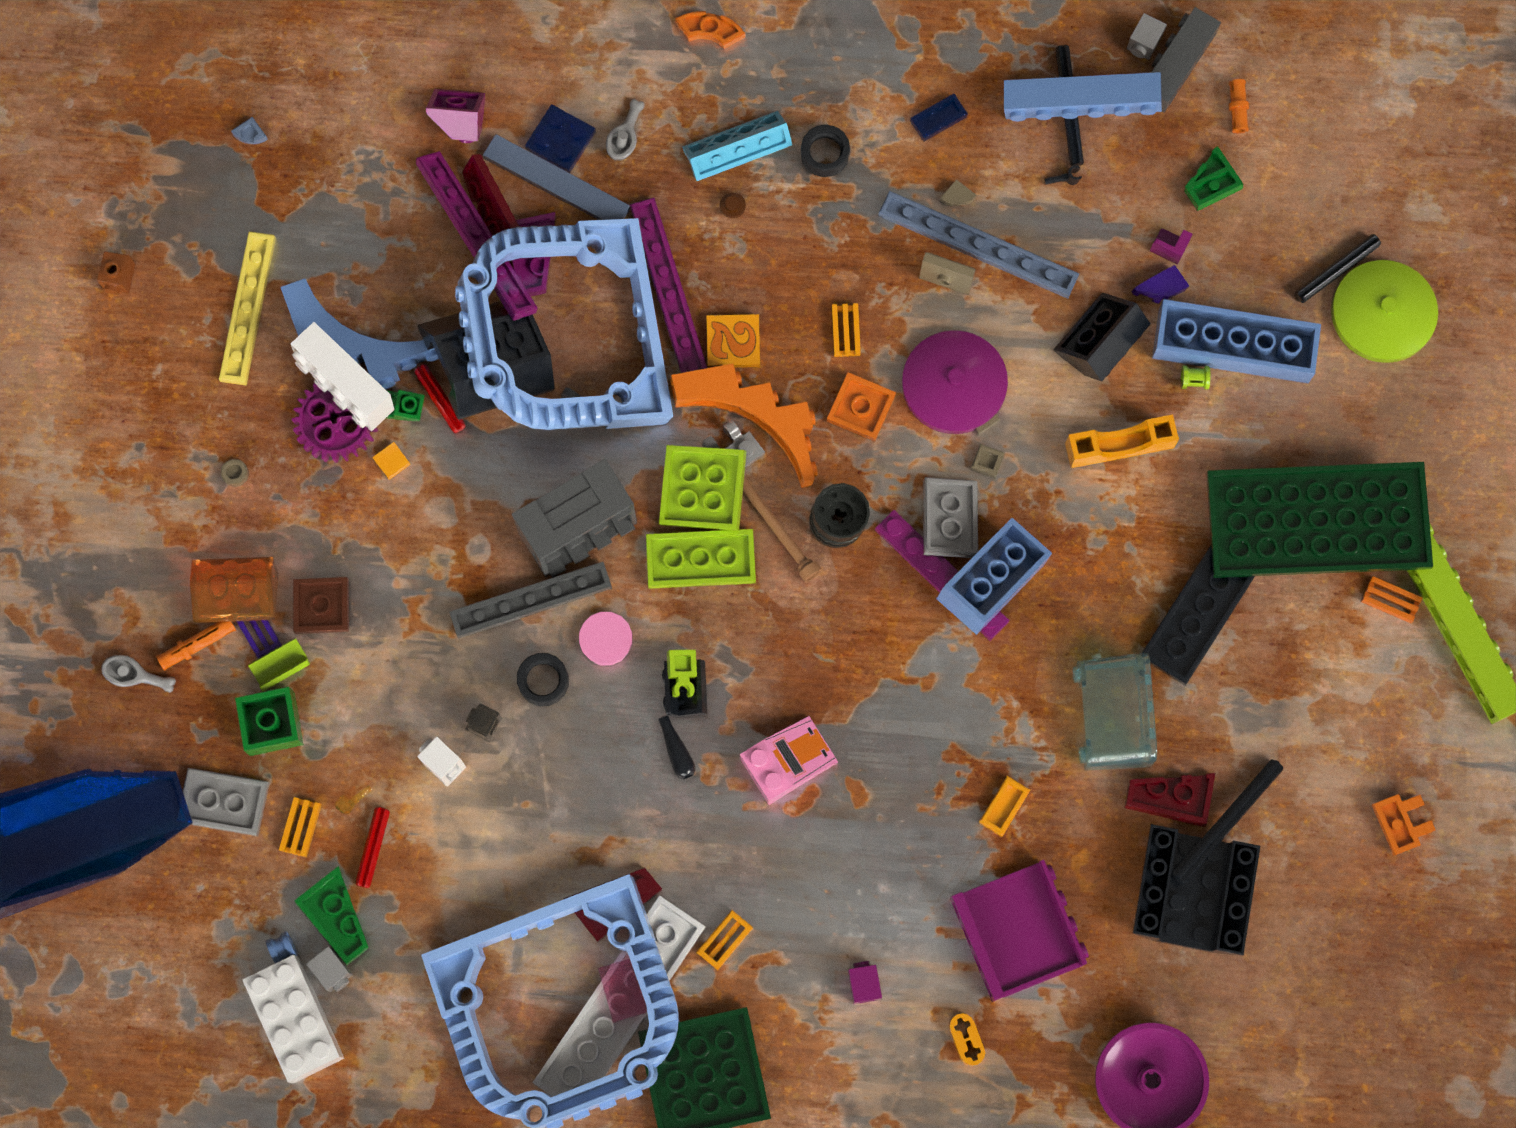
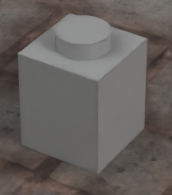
M1144 13L1130 37L1127 49L1136 57L1150 60L1164 34L1167 24Z
M329 946L306 964L329 992L333 990L338 992L350 982L348 978L353 975Z

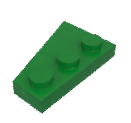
M339 866L294 900L298 908L346 966L369 949Z

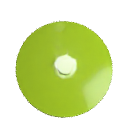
M1376 260L1357 266L1343 278L1332 299L1331 316L1339 338L1351 351L1371 361L1391 363L1413 356L1426 345L1437 325L1438 305L1431 286L1416 270L1400 262Z

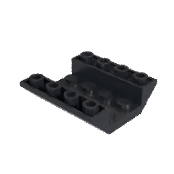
M501 301L489 304L497 357L505 361L511 368L515 386L534 397L554 391L555 384L551 354L533 314L513 321ZM459 313L418 324V330L427 350L435 348L452 387L448 398L457 419H463L497 408L491 398H482L475 392L473 380L468 377L467 364L470 361L469 355L465 353L463 347V339L466 336L464 327L460 326ZM484 378L487 384L495 385L492 379Z
M1151 824L1132 934L1155 942L1210 953L1243 956L1261 846L1234 840L1230 843L1220 842L1186 883H1181L1173 877L1172 872L1202 838L1178 833L1179 829Z

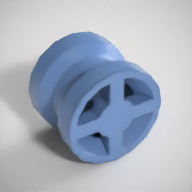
M287 931L282 932L280 937L276 939L270 938L265 941L275 964L292 955L298 956L296 947Z

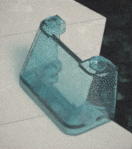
M1135 653L1078 661L1077 666L1073 667V681L1078 683L1079 688L1082 690L1085 729L1084 746L1079 747L1080 763H1084L1085 770L1151 767L1157 760V740L1149 654Z

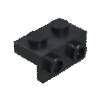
M696 660L697 677L689 678L695 689L692 697H687V689L682 686L679 688L680 695L673 697L672 688L676 683V678L668 679L667 661H664V669L662 671V679L665 683L663 706L667 715L682 718L707 714L706 668L704 660Z

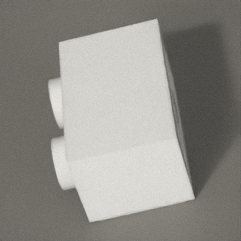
M438 737L433 741L428 739L419 749L421 753L417 757L447 787L466 768L462 760Z

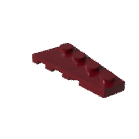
M472 154L462 174L471 201L477 203V211L489 231L494 236L503 230L520 227L481 154Z

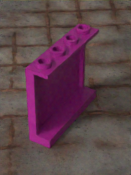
M1041 860L1037 864L969 891L960 892L950 898L992 1002L1087 964L1088 951L1084 943H1079L1075 935V932L1078 931L1077 925L1072 916H1067L1064 906H1067L1065 896L1061 890L1057 891L1053 882L1056 880L1055 872L1051 864L1046 865L1045 860Z

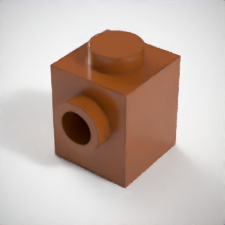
M104 251L97 282L106 293L119 295L120 292L129 294L136 264L130 255Z

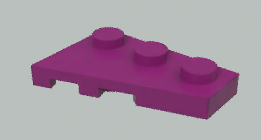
M553 212L516 221L520 227L555 226L556 214ZM551 257L512 260L514 271L530 296L547 292Z

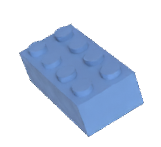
M1011 518L943 587L936 599L977 635L1045 565L1052 552L1016 520Z

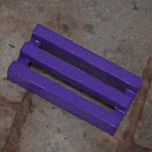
M256 600L233 613L235 620L257 658L282 645ZM252 609H255L274 644L271 646L250 612ZM245 614L263 644L264 650L260 651L241 618L242 615Z

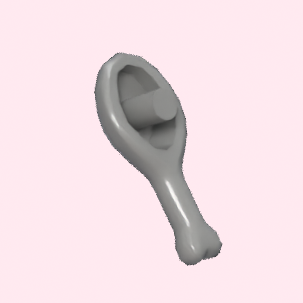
M635 98L630 101V110L625 121L612 129L607 136L606 150L609 157L613 160L621 161L626 159L636 147L637 137L634 125L645 104Z
M113 655L106 658L102 664V674L105 679L119 687H129L145 683L160 687L165 692L170 693L173 691V685L176 683L174 677H161L146 672L136 660L129 656Z

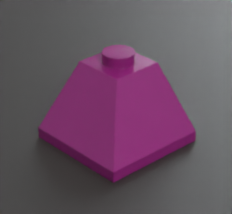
M434 89L426 107V113L451 139L459 140L462 143L478 141L482 131L485 93Z

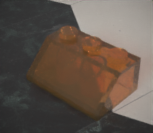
M251 557L192 560L190 592L193 622L275 620L278 571L274 558Z

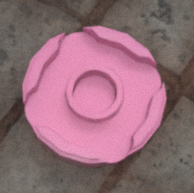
M599 612L591 615L583 623L579 632V645L583 654L590 661L600 666H611L621 662L626 657L632 647L633 634L628 622L622 616L613 612Z

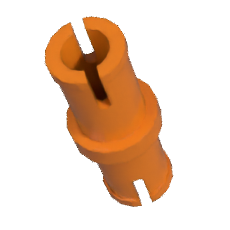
M1244 79L1229 81L1231 103L1228 104V108L1232 115V133L1236 134L1249 131L1247 119L1249 102L1246 101V80Z

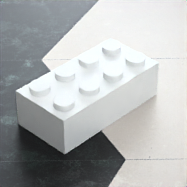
M315 322L291 343L294 352L292 356L296 360V366L304 374L310 372L315 378L314 383L323 392L327 390L331 392L334 396L333 401L342 410L347 408L353 414L352 419L361 428L366 426L372 432L394 410L391 394Z
M292 955L243 979V983L288 1083H296L344 1059L343 1053L299 957Z

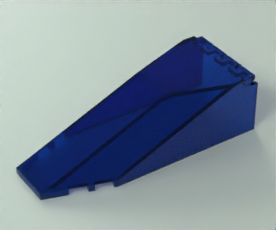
M84 769L0 793V919L117 876L191 826L193 822L177 772L143 771V773L121 772V770L106 772Z

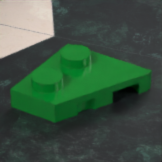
M1217 146L1213 149L1208 160L1197 170V174L1186 184L1184 192L1196 210L1199 211L1242 190L1244 184Z

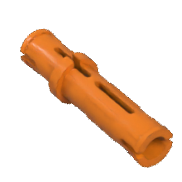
M227 615L222 620L203 629L184 641H177L176 646L160 655H156V658L163 670L166 671L184 659L188 661L194 653L237 630Z

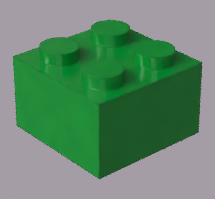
M290 687L235 698L243 749L249 756L304 745L296 696Z

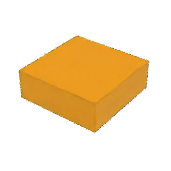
M395 442L372 457L388 480L411 465Z

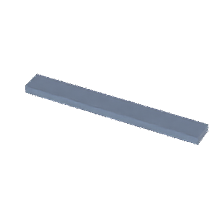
M891 191L888 192L878 216L1067 299L1079 277V273Z

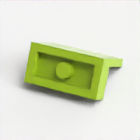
M295 637L249 663L248 666L263 692L310 665V661Z

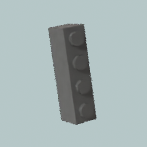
M1196 7L1190 15L1184 14L1178 24V27L1181 29L1177 35L1174 33L1170 35L1165 44L1167 50L1164 54L1159 53L1152 63L1154 69L1151 73L1161 72L1162 112L1164 113L1216 36L1221 25L1220 21Z

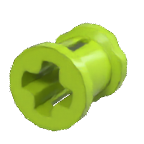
M1183 365L1181 368V388L1203 387L1204 390H1208L1211 376L1210 366L1188 368L1187 365Z

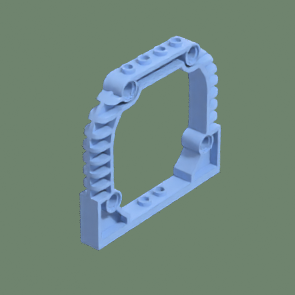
M638 218L578 221L576 225L516 227L497 233L481 246L473 263L464 269L458 280V286L455 288L456 301L460 302L461 305L459 322L460 326L464 327L466 336L463 339V347L465 353H468L470 361L467 364L468 377L472 378L475 392L480 397L491 398L495 406L505 412L513 421L532 429L555 430L598 426L612 429L666 425L673 417V410ZM587 247H592L596 253L590 252ZM576 256L577 260L584 266L593 267L600 263L620 278L630 277L634 298L632 310L634 317H637L638 321L637 339L642 343L646 367L629 385L624 382L613 383L604 395L548 399L534 397L515 386L514 375L509 365L497 357L488 297L497 283L496 268L504 262L519 258ZM468 278H475L479 284L471 283ZM484 378L492 379L495 385L487 384ZM613 395L619 396L622 400V403L617 402L613 398Z
M630 874L421 954L441 1017L445 1019L465 1082L473 1096L493 1113L511 1119H521L524 1125L531 1128H560L564 1125L563 1121L573 1117L574 1121L590 1116L589 1110L600 1107L601 1111L617 1105L615 1100L626 1097L627 1100L643 1095L642 1090L649 1088L656 1082L658 1076L656 1067L665 1060L676 1039L679 1012L674 992L655 942L653 930L635 880ZM583 909L584 915L589 919L607 926V936L610 943L619 950L627 951L647 1006L649 1027L643 1047L626 1054L619 1063L618 1071L553 1097L536 1090L516 1095L506 1088L497 1076L475 1010L479 1008L483 1001V992L476 985L477 976L486 959L483 948L512 937V940L520 939L528 935V930L538 927V930L546 929L554 925V920ZM621 929H628L630 932L628 940L618 942L617 933ZM471 989L472 999L468 1003H463L461 1000L463 991ZM643 1065L647 1066L649 1071L648 1077L643 1081H638L635 1076L637 1068ZM539 1106L542 1110V1117L539 1121L533 1122L530 1118V1112L534 1107Z

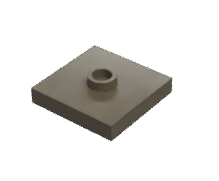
M925 252L919 279L969 295L976 269Z

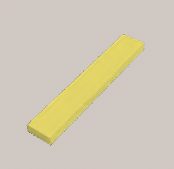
M248 232L219 376L220 382L247 386L276 240L275 235Z

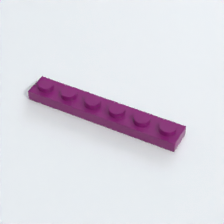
M895 510L875 528V531L939 593L959 572L943 556L924 555L923 537ZM999 611L980 632L991 641L1010 620Z

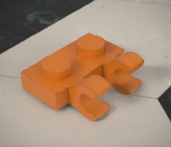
M1397 794L1372 804L1394 856L1420 846L1421 843L1418 837L1436 831L1432 820L1413 827L1407 812L1425 805L1421 795L1402 801L1400 795Z

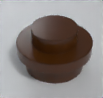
M728 193L722 197L720 210L724 216L737 218L745 211L746 203L740 194Z

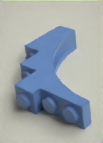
M306 278L281 287L298 336L315 322L359 365L365 362L368 373L384 389L391 388L396 384L395 382L400 381L397 371L401 369L402 371H408L423 361L432 362L439 359L435 348L427 350L423 340L410 342L377 340L359 334L342 325L319 303Z

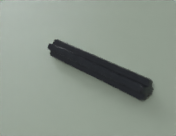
M1375 234L1368 236L1298 288L1295 292V297L1299 302L1305 303L1381 245L1380 239Z

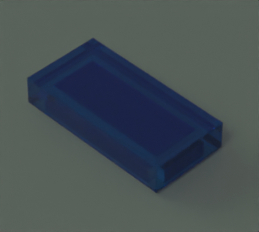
M952 94L911 117L910 122L923 142L967 118L968 113L956 95Z

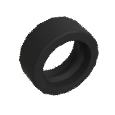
M827 124L818 125L810 129L803 137L801 144V159L806 169L820 177H831L842 172L850 156L849 139L845 133L836 126ZM828 138L837 142L841 151L839 158L833 163L828 164L815 161L810 154V148L814 141Z
M536 653L527 657L521 663L517 672V685L522 696L529 703L537 706H550L559 702L565 696L569 687V675L564 663L557 656L549 653ZM539 664L552 666L559 675L557 688L547 695L533 693L527 684L529 671Z

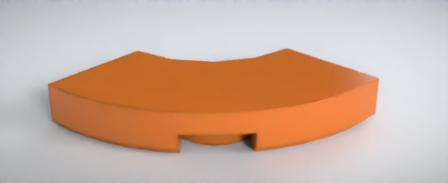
M696 11L675 18L677 25L689 42L696 39H709L718 43L723 49H726L745 38L743 29L724 15L719 16L706 13V11Z

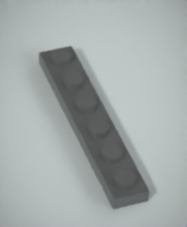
M600 562L450 611L449 613L456 635L460 639L610 590L612 586L604 562Z

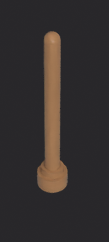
M744 477V494L798 563L799 575L804 582L807 583L813 580L822 572V568L816 561L806 558L746 477Z

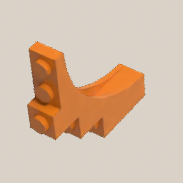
M734 363L671 375L669 383L675 408L688 406L713 407L736 413L750 420L771 435L785 451L796 471L801 488L812 486L815 477H817V467L814 461H810L811 442L809 437H805V435L811 433L813 425L816 424L813 409L809 410L807 402L776 407L779 406L778 394L776 390L772 391L771 383L739 388L742 387L740 372H735Z

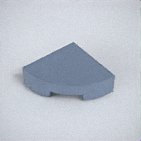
M253 117L231 130L233 136L243 143L259 144L268 140Z

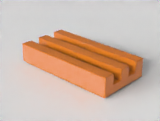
M1372 576L1361 602L1412 623L1423 597ZM1374 586L1379 587V588H1381V589H1383V590H1385V591H1388V592H1390V593H1392V594H1395V595H1397V596H1399V597H1402V598H1404V599H1406V600H1409V601L1413 602V604L1408 603V602H1406V601H1404V600H1401V599H1399V598H1397V597H1394V596H1392V595H1390V594H1387V593H1385V592H1383V591H1380V590L1374 588ZM1370 594H1373L1388 602H1391L1407 610H1410L1409 614L1405 613L1385 603L1375 600L1369 596Z

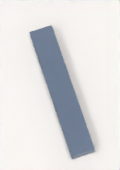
M497 134L483 154L485 160L598 220L624 219L630 210V205Z

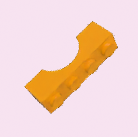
M1172 414L1147 419L1138 425L1117 431L1099 432L1090 430L1069 434L1065 446L1070 467L1076 468L1173 449L1179 441Z

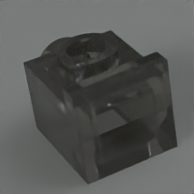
M480 703L477 708H472L466 720L468 725L465 730L490 742L502 717L499 712Z

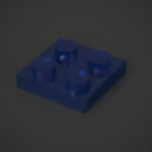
M551 104L525 144V149L570 173L595 135L596 128Z

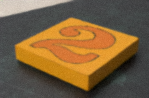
M759 314L706 315L708 368L734 363V368L760 367Z

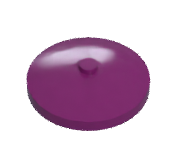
M958 330L939 332L921 341L907 358L902 376L904 399L913 415L927 427L947 434L972 432L977 427L988 422L1001 409L1008 387L1007 370L997 350L980 336Z
M1142 1023L1120 1031L1105 1045L1096 1065L1095 1087L1104 1111L1121 1128H1186L1199 1116L1206 1103L1209 1092V1072L1200 1049L1186 1034L1165 1024Z

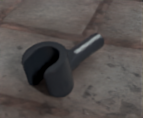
M1074 165L1065 174L1044 178L1045 185L1065 181L1070 185H1076L1082 176L1074 177L1071 173L1078 172L1080 167Z

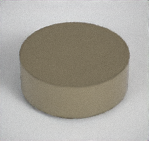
M230 459L223 464L221 477L229 486L238 487L247 481L249 470L241 460Z

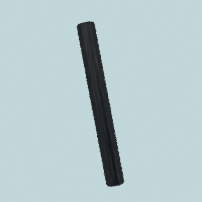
M1059 45L1056 47L1059 77H1073L1069 46ZM1078 116L1074 119L1064 118L1070 165L1081 166L1084 163Z

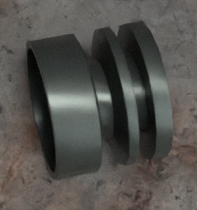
M845 483L832 484L822 490L813 504L809 516L810 530L815 538L825 546L832 548L847 547L859 538L868 523L870 515L869 502L864 494L855 486ZM835 514L838 518L843 517L841 524H839L838 520H832Z

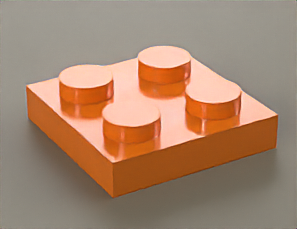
M848 372L827 417V422L875 442L894 401L896 392Z

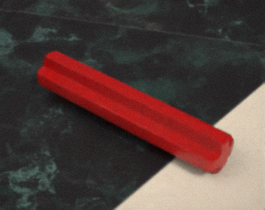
M423 364L414 370L415 375L453 433L462 431L466 427L464 421L457 419L449 398L428 366Z
M376 807L374 809L355 884L359 887L369 888L371 886L390 814L386 808Z

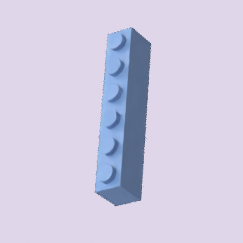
M1161 72L1004 80L1006 119L1019 122L1026 118L1049 120L1052 117L1074 119L1077 116L1084 115L1098 118L1104 114H1115L1116 116H1127L1130 113L1153 115L1156 112H1162Z

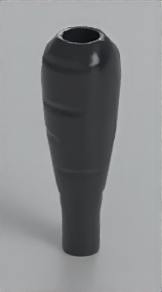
M669 716L659 718L658 721L663 730L667 752L675 775L682 780L692 777L695 773V764L690 753L672 726Z

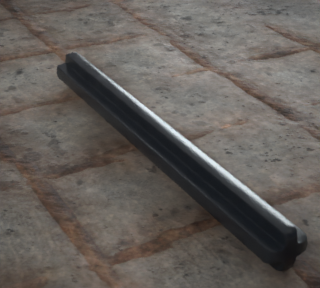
M1271 759L1176 867L1172 875L1178 882L1186 883L1283 771V766L1279 761Z

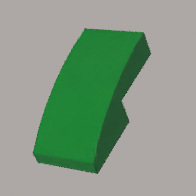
M398 390V392L388 391L391 394L394 410L386 418L420 421L425 395Z

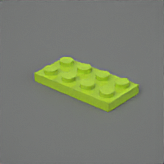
M753 529L646 534L649 589L756 583Z

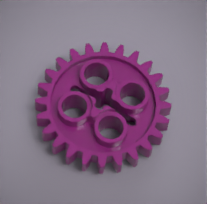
M314 383L315 391L305 390V394L308 396L306 400L298 398L302 407L293 409L299 415V417L292 418L293 423L299 425L293 429L296 435H300L297 441L300 444H305L303 448L307 453L312 450L314 458H318L321 454L324 462H327L330 456L335 463H338L339 456H343L348 461L349 453L351 452L358 457L357 449L360 447L363 450H367L364 442L366 440L374 441L370 435L371 431L366 426L361 428L352 419L353 414L347 408L342 410L333 401L334 396L328 390L323 392ZM325 407V412L322 415L315 416V411L318 408ZM339 416L337 418V423L333 424V422H335L334 417ZM357 424L354 432L346 433L349 425ZM377 427L372 432H378ZM326 431H331V437L322 441V434Z

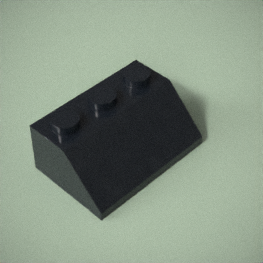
M1102 292L1053 350L1084 376L1102 382L1126 355L1133 344L1143 335L1151 323L1137 303Z

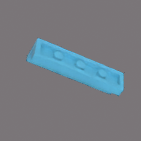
M776 111L682 146L690 161L696 181L787 148L793 144L786 121Z

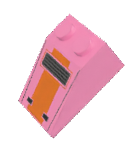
M810 716L762 740L740 754L741 762L768 805L838 763Z

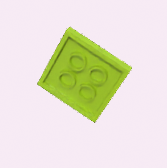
M667 445L659 525L739 531L747 451Z

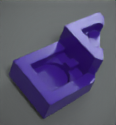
M1174 265L1136 286L1131 292L1135 296L1142 294L1150 297L1152 302L1159 304L1162 299L1167 300L1184 292L1189 287V284Z

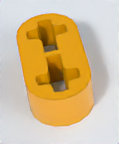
M957 1014L951 1019L949 1030L959 1057L966 1065H978L985 1057V1049L976 1025L968 1014ZM961 1018L963 1022L968 1021L969 1027L966 1028L968 1038L964 1039L962 1032L955 1030L954 1026L958 1024L957 1019ZM970 1040L973 1049H979L980 1053L976 1055V1061H973L971 1057H965L964 1053L968 1051L966 1041Z

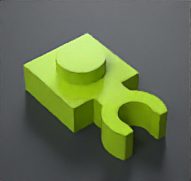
M668 650V679L676 678V683L672 688L673 697L680 695L679 688L681 686L687 689V697H692L695 689L689 678L697 677L696 650Z

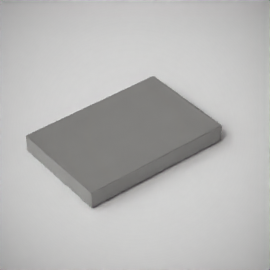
M925 477L923 480L924 555L972 558L978 552L977 481Z
M188 768L176 822L258 837L270 783Z

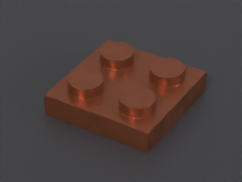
M347 577L293 579V632L295 634L349 632V579Z

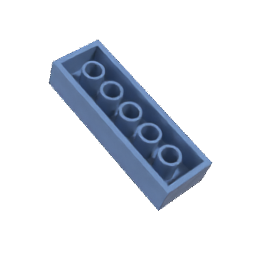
M1163 299L1158 310L1152 359L1201 367L1210 366V368L1309 383L1316 371L1321 324Z

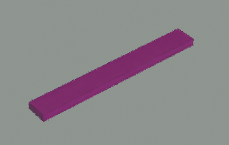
M438 151L417 157V167L475 258L481 246L493 235L441 152ZM509 261L504 262L496 268L497 283L494 291L513 321L535 314L538 307Z
M655 198L630 204L633 218H638L646 262L680 372L705 369L707 365Z

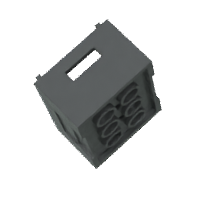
M606 458L511 514L518 534L545 578L550 575L552 578L566 571V565L573 561L575 564L589 557L588 552L595 548L598 551L612 543L611 539L618 534L623 537L635 530L634 525L637 524L634 503Z

